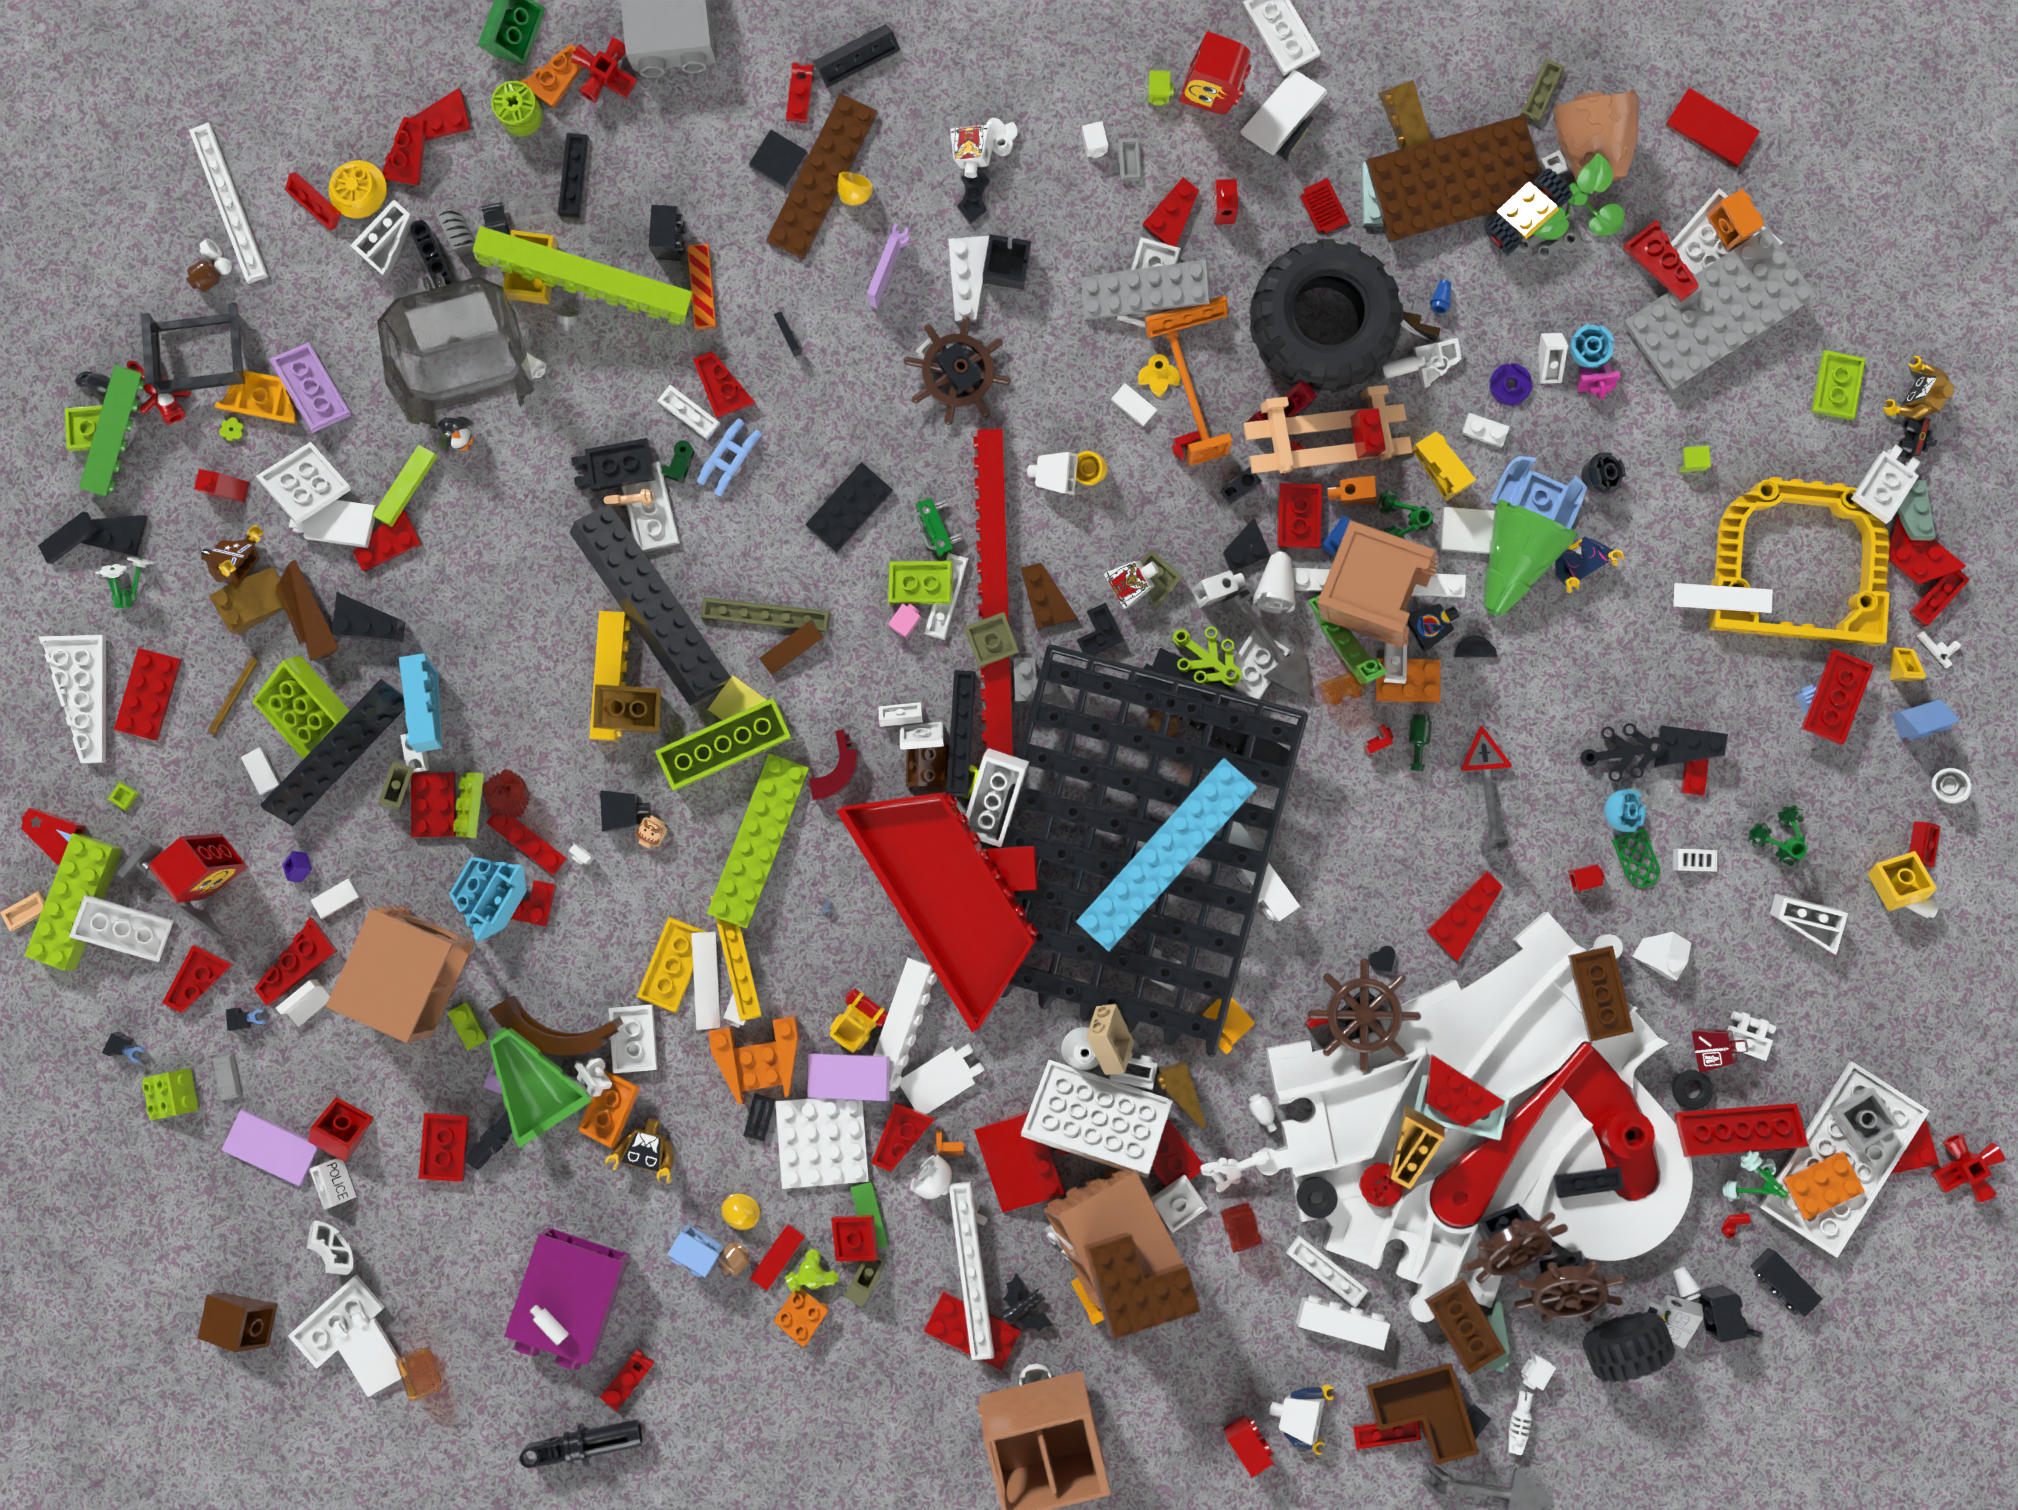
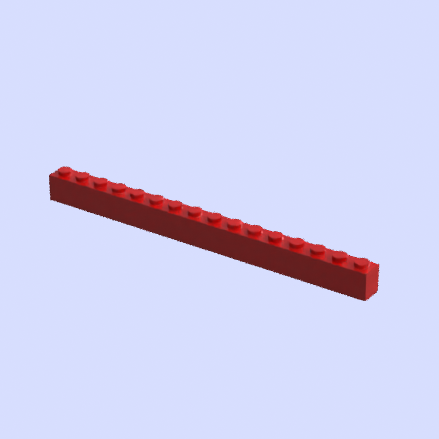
M1003 429L977 430V436H973L974 449H978V457H974V470H978L979 478H974L975 491H979V499H975V512H980V520H976V533H980L981 540L976 541L977 554H981V562H977V575H982V583H978V596H982V604H978L979 617H983L984 620L1004 612L1009 624ZM1010 657L980 667V679L985 680V689H981V701H985L986 710H981L982 723H986V731H982V744H987V749L1013 756Z

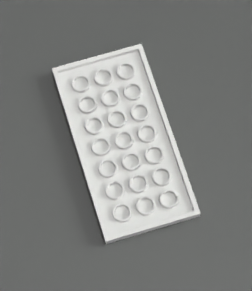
M1849 1062L1805 1131L1809 1146L1793 1150L1776 1177V1181L1788 1192L1782 1180L1783 1178L1837 1152L1844 1151L1865 1192L1807 1220H1804L1800 1215L1790 1193L1785 1200L1778 1195L1766 1194L1758 1207L1832 1256L1838 1258L1926 1118L1929 1110L1859 1065ZM1865 1087L1873 1088L1900 1127L1864 1150L1855 1149L1828 1110Z

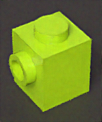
M1149 71L1148 103L1156 106L1169 103L1170 96L1174 95V83H1170L1171 71Z

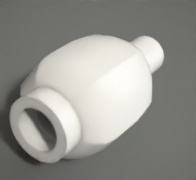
M1260 1093L1251 1096L1248 1099L1250 1102L1249 1109L1258 1123L1265 1125L1269 1133L1277 1129L1273 1122L1275 1113L1269 1100L1261 1096Z

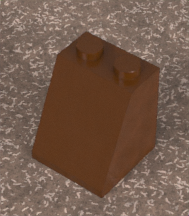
M227 1293L208 1294L204 1304L197 1339L233 1352L269 1347L278 1303Z

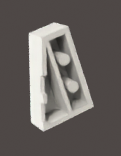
M1775 894L1770 915L1835 955L1837 954L1848 913L1840 909L1780 894Z

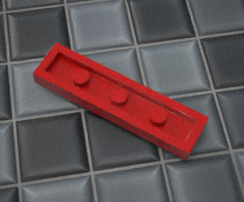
M501 806L496 809L486 822V824L552 875H555L568 859Z

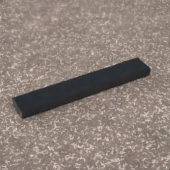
M954 670L946 789L947 794L951 793L954 796H968L976 671Z

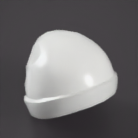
M1946 768L1935 774L1932 779L1931 788L1934 794L1942 801L1959 803L1970 796L1972 784L1969 777L1961 770Z

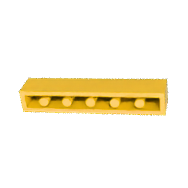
M599 611L589 738L592 740L619 742V737L623 736V731L593 728L596 684L627 686V683L624 682V673L628 672V661L625 660L626 652H629L630 649L627 631L631 630L632 622L625 612Z

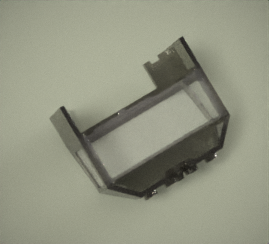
M436 274V282L439 287L433 289L429 278H423L422 281L426 291L396 298L377 320L385 384L408 421L412 424L419 425L421 422L429 424L430 428L438 430L435 410L515 388L518 404L521 407L526 395H530L534 390L530 364L517 315L502 286L479 276L446 285L443 276Z

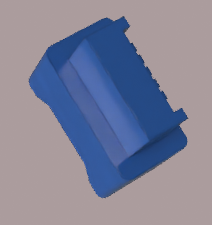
M1342 516L1320 546L1322 550L1334 558L1350 522V519L1346 516Z

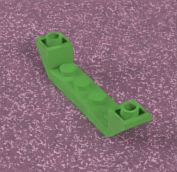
M1320 595L1308 600L1322 632L1360 684L1368 683L1387 674L1376 657L1370 658L1349 629L1321 620L1317 603Z

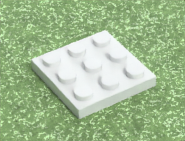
M311 442L256 476L257 480L296 525L351 490L348 483Z

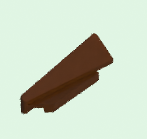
M293 560L285 567V571L276 585L277 591L298 643H306L309 660L313 661L330 657L338 650V644L296 560Z

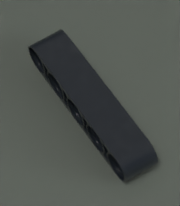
M414 221L410 226L411 235L444 308L455 319L464 318L468 313V306L434 231L425 221ZM423 229H426L425 234L419 236V232ZM430 248H435L432 254H427ZM443 266V270L440 273H435L438 267ZM452 285L450 291L444 292L446 286ZM460 304L458 310L452 311L454 305Z

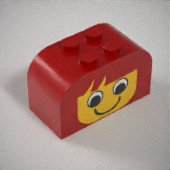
M1206 31L1191 61L1178 102L1220 115L1228 113L1233 104L1237 105L1239 98L1242 97L1244 92V82L1252 66L1248 64L1251 51L1238 41Z
M222 833L180 836L149 864L151 872L176 903L203 900L210 897L248 867Z

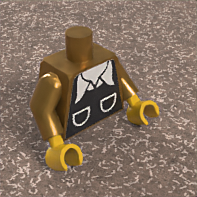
M1913 356L1914 360L1918 363L1915 365L1908 363L1909 367L1914 372L1923 371V373L1918 375L1900 407H1897L1893 399H1888L1886 404L1889 407H1883V410L1887 416H1894L1899 413V416L1919 420L1926 415L1939 412L1946 400L1953 396L1954 385L1949 382V377L1943 370L1930 364L1925 365L1919 356Z
M648 1118L645 1129L637 1128L634 1131H629L618 1141L611 1155L606 1158L605 1167L608 1162L612 1161L615 1163L613 1170H616L618 1168V1160L621 1159L620 1163L656 1172L659 1183L662 1176H667L666 1181L670 1183V1171L674 1161V1152L671 1143L666 1139L667 1135L658 1133L661 1121Z

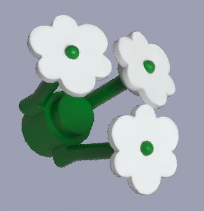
M127 557V560L132 561V565L136 566L131 593H129L128 589H119L117 577L127 570L126 566H120L119 564L103 566L102 570L95 572V574H102L103 577L108 578L114 608L132 607V601H137L136 592L141 567L146 568V564L153 565V562L142 558Z

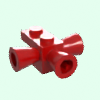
M611 37L606 53L604 54L599 50L596 56L582 44H579L571 57V63L589 69L590 79L578 90L587 100L597 103L602 86L607 87L627 100L637 83V79L618 68V62L626 54L623 42Z
M1955 1134L1943 1141L1944 1146L1956 1159L1931 1172L1941 1191L1947 1193L1963 1183H1968L1971 1185L1976 1202H1984L1995 1197L1997 1192L1985 1178L1992 1175L1988 1168L1989 1166L2005 1162V1156L2000 1148L1991 1142L1979 1154L1969 1152L1964 1134Z

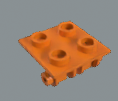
M801 1287L799 1291L796 1290L791 1293L773 1322L805 1348L828 1313V1305L823 1302L820 1304Z

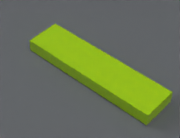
M418 445L373 513V516L392 527L438 456Z

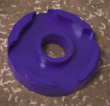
M1517 363L1501 365L1493 372L1490 378L1489 388L1492 396L1504 405L1513 406L1523 402L1532 390L1530 373L1525 367ZM1507 379H1513L1516 382L1515 389L1507 388Z

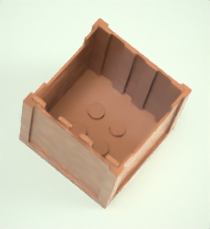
M1350 520L1317 602L1321 620L1402 649L1404 644H1409L1410 629L1405 627L1410 613L1405 611L1415 585L1427 587L1431 575L1436 576L1438 556L1434 555L1435 550Z

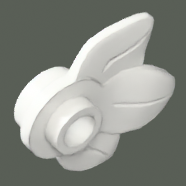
M990 118L987 125L995 133L992 150L1000 156H1006L1013 148L1012 141L1018 134L1017 127L1014 122L1004 125L1001 120Z

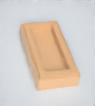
M41 891L0 912L9 931H14L40 916L46 901Z

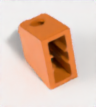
M1375 475L1340 480V487L1327 488L1328 501L1341 500L1342 506L1376 504ZM1348 490L1354 491L1353 494H1347L1346 492Z

